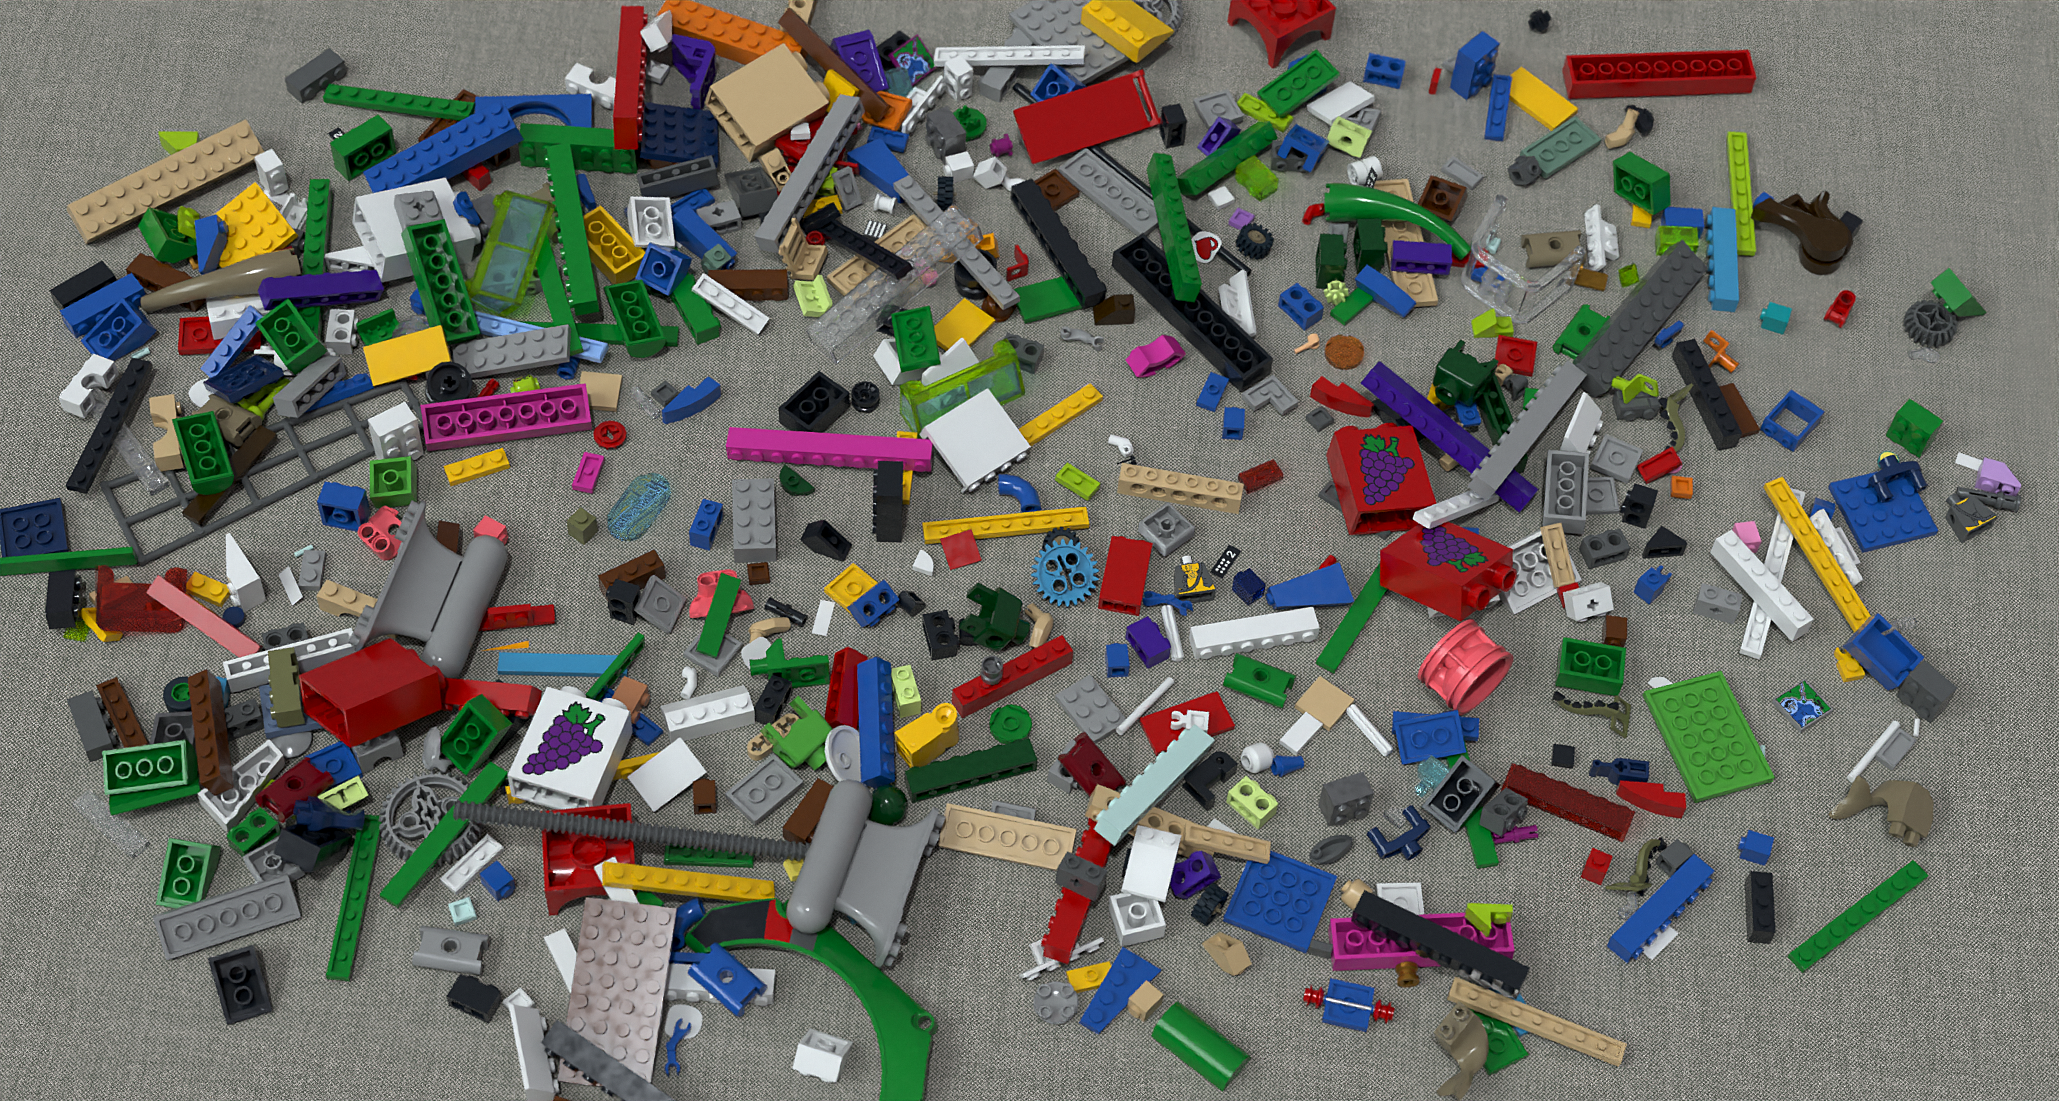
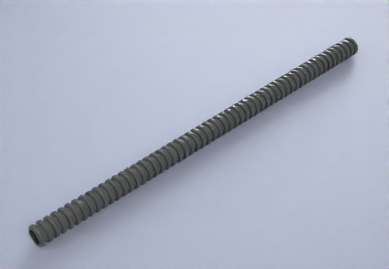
M460 800L455 802L453 812L454 820H458V818L462 821L468 819L469 822L476 820V823L483 821V824L490 822V825L497 823L499 826L501 824L508 826L509 824L511 827L518 825L519 828L523 826L526 829L532 827L533 830L540 828V831L547 829L548 832L551 830L558 832L559 830L561 833L567 831L568 834H572V832H575V835L582 833V836L589 834L590 837L596 835L598 838L600 836H603V838L609 836L610 839L617 837V840L624 838V841L631 839V842L638 840L640 843L642 841L649 843L650 841L652 844L658 842L659 845L665 843L666 846L672 844L673 847L679 845L681 848L684 846L691 848L692 846L694 849L700 847L701 850L707 848L708 851L714 849L715 852L721 850L722 853L725 851L732 853L733 851L735 854L741 852L742 855L748 853L749 856L755 854L756 857L762 855L764 858L766 856L773 858L774 856L776 859L782 857L783 860L789 858L790 861L796 859L797 862L800 860L804 862L810 846L807 842L805 844L798 842L797 844L795 841L789 843L788 840L782 842V839L775 841V838L769 840L767 837L764 839L757 837L756 839L754 836L748 838V835L741 837V834L734 836V833L728 835L726 832L723 834L716 832L715 834L713 831L707 833L706 830L700 832L699 829L693 831L692 828L686 830L685 827L679 829V827L672 828V826H668L666 828L665 825L658 827V824L651 826V823L644 825V822L637 824L636 821L633 823L626 821L625 823L623 820L617 822L616 819L610 821L609 818L603 820L602 817L595 819V816L588 818L586 815L584 817L577 815L576 817L574 814L568 816L567 813L560 815V812L553 814V811L546 813L545 810L539 812L537 809L535 811H532V809L527 811L525 808L519 810L517 807L511 809L510 806L506 808L503 805L496 807V804L489 806L488 803L482 805L480 802L478 804H475V802L469 804L468 801L461 803Z

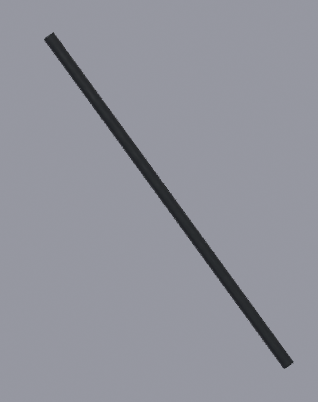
M1019 82L1014 84L1013 90L1030 104L1038 102ZM1099 146L1087 147L1090 152L1153 200L1151 188ZM1186 217L1189 231L1193 236L1203 231ZM1220 246L1216 254L1238 272L1241 270L1246 271L1248 277L1252 270L1223 246Z

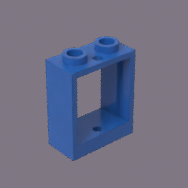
M1790 390L1765 417L1760 430L1781 443L1785 448L1794 452L1820 423L1825 411L1798 393ZM1785 409H1788L1809 423L1798 436H1795L1774 422Z

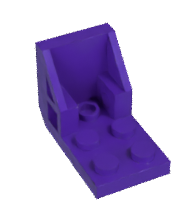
M870 30L833 38L830 47L875 92L887 91L889 89L875 40Z
M673 34L671 40L673 66L691 84V106H693V109L703 110L709 88L713 85L717 74L715 48L710 41Z

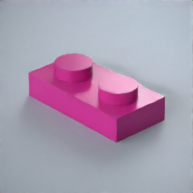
M584 452L572 483L573 490L593 494L605 461L604 456Z

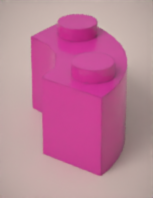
M1161 335L1150 344L1134 348L1126 358V362L1137 377H1149L1156 375L1155 371L1166 367V369L1172 367L1186 353L1174 337Z

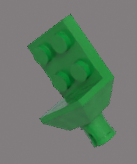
M778 638L766 650L765 658L749 659L751 676L768 674L770 679L771 675L774 674L792 681V689L829 684L828 655H814L806 658L794 657L790 660H785L782 638Z

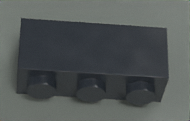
M100 261L50 289V293L55 305L62 310L117 280L107 265Z
M75 569L49 572L45 616L49 630L76 627V619L80 617L78 604H81L79 590H82V579L77 577Z
M1750 871L1744 883L1747 942L1770 944L1776 933L1773 873Z

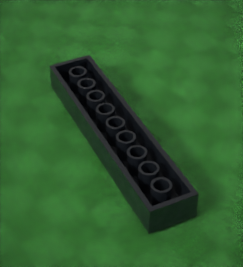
M1144 233L1113 252L1112 267L1226 378H1229V381L1240 392H1243L1271 373L1273 358L1201 288L1195 302L1175 299L1166 254Z

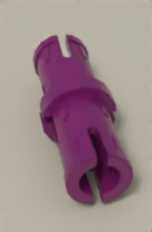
M1536 824L1518 828L1514 826L1511 831L1508 830L1503 836L1492 832V836L1497 837L1493 838V842L1497 845L1512 841L1513 843H1519L1520 840L1538 838V833L1534 831H1538Z

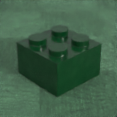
M1357 219L1352 243L1357 274L1366 265L1380 273L1381 266L1385 265L1384 254H1387L1388 244L1384 242L1385 227H1382L1381 219Z
M1320 233L1315 256L1316 289H1328L1327 283L1336 280L1344 282L1347 258L1344 257V254L1346 255L1347 243H1344L1343 235Z

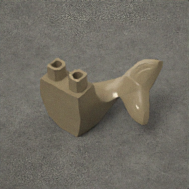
M1858 775L1847 797L1839 802L1828 815L1832 819L1842 820L1872 806H1888L1887 821L1891 823L1888 834L1896 838H1903L1905 833L1902 843L1906 846L1917 847L1920 837L1927 838L1933 822L1934 801L1926 788L1910 781L1888 780L1870 793L1868 782L1865 778Z
M1458 1001L1433 1033L1439 1044L1456 1060L1461 1068L1458 1074L1444 1082L1436 1092L1439 1096L1454 1094L1456 1099L1460 1101L1471 1087L1473 1076L1482 1069L1486 1062L1489 1043L1481 1019Z

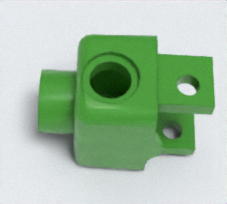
M797 696L789 705L802 719H798L791 725L788 735L783 738L770 723L765 725L760 732L774 746L771 750L790 768L795 769L806 761L815 771L826 761L825 742L832 727L817 709L812 711Z

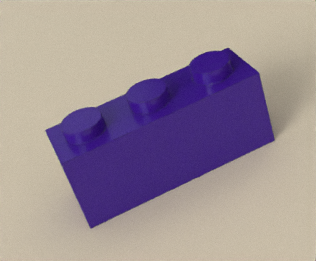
M1393 240L1390 252V271L1449 275L1452 265L1451 244Z

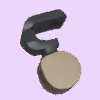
M1500 364L1497 367L1495 374L1500 387L1505 384L1510 389L1513 386L1512 400L1515 401L1524 394L1525 388L1528 387V379L1524 375H1513L1512 369L1505 364Z

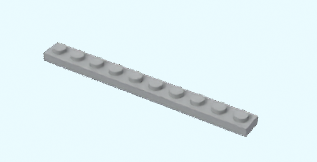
M910 175L893 183L896 192L1003 310L1020 302V296Z

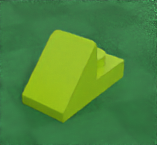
M1494 308L1471 320L1474 338L1498 337V335L1513 337L1514 330L1511 316L1496 317Z
M1467 903L1465 909V918L1486 937H1489L1491 922L1496 924L1510 922L1513 914L1512 904Z

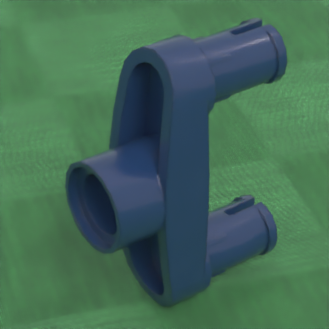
M1890 455L1880 460L1879 465L1882 470L1875 473L1868 480L1871 487L1875 488L1882 503L1888 502L1894 497L1888 488L1887 482L1907 476L1912 481L1917 492L1923 491L1928 487L1917 461L1899 463L1895 455Z
M1413 805L1408 806L1402 812L1413 828L1391 842L1385 839L1377 826L1367 832L1366 835L1376 847V852L1381 859H1387L1402 853L1406 860L1409 861L1422 852L1423 848L1418 841L1426 835L1431 826L1426 819L1423 820Z

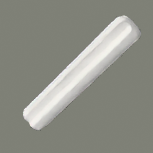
M1171 605L1162 606L1161 613L1167 639L1171 644V658L1174 662H1180L1183 660L1184 654L1174 610Z
M1355 704L1349 706L1346 711L1347 715L1383 756L1386 757L1391 754L1393 747Z

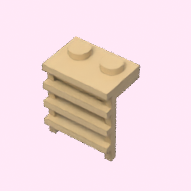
M792 218V223L783 243L779 247L778 253L784 256L782 261L787 263L786 269L791 271V279L815 280L826 258L828 249L824 245H808L797 219Z

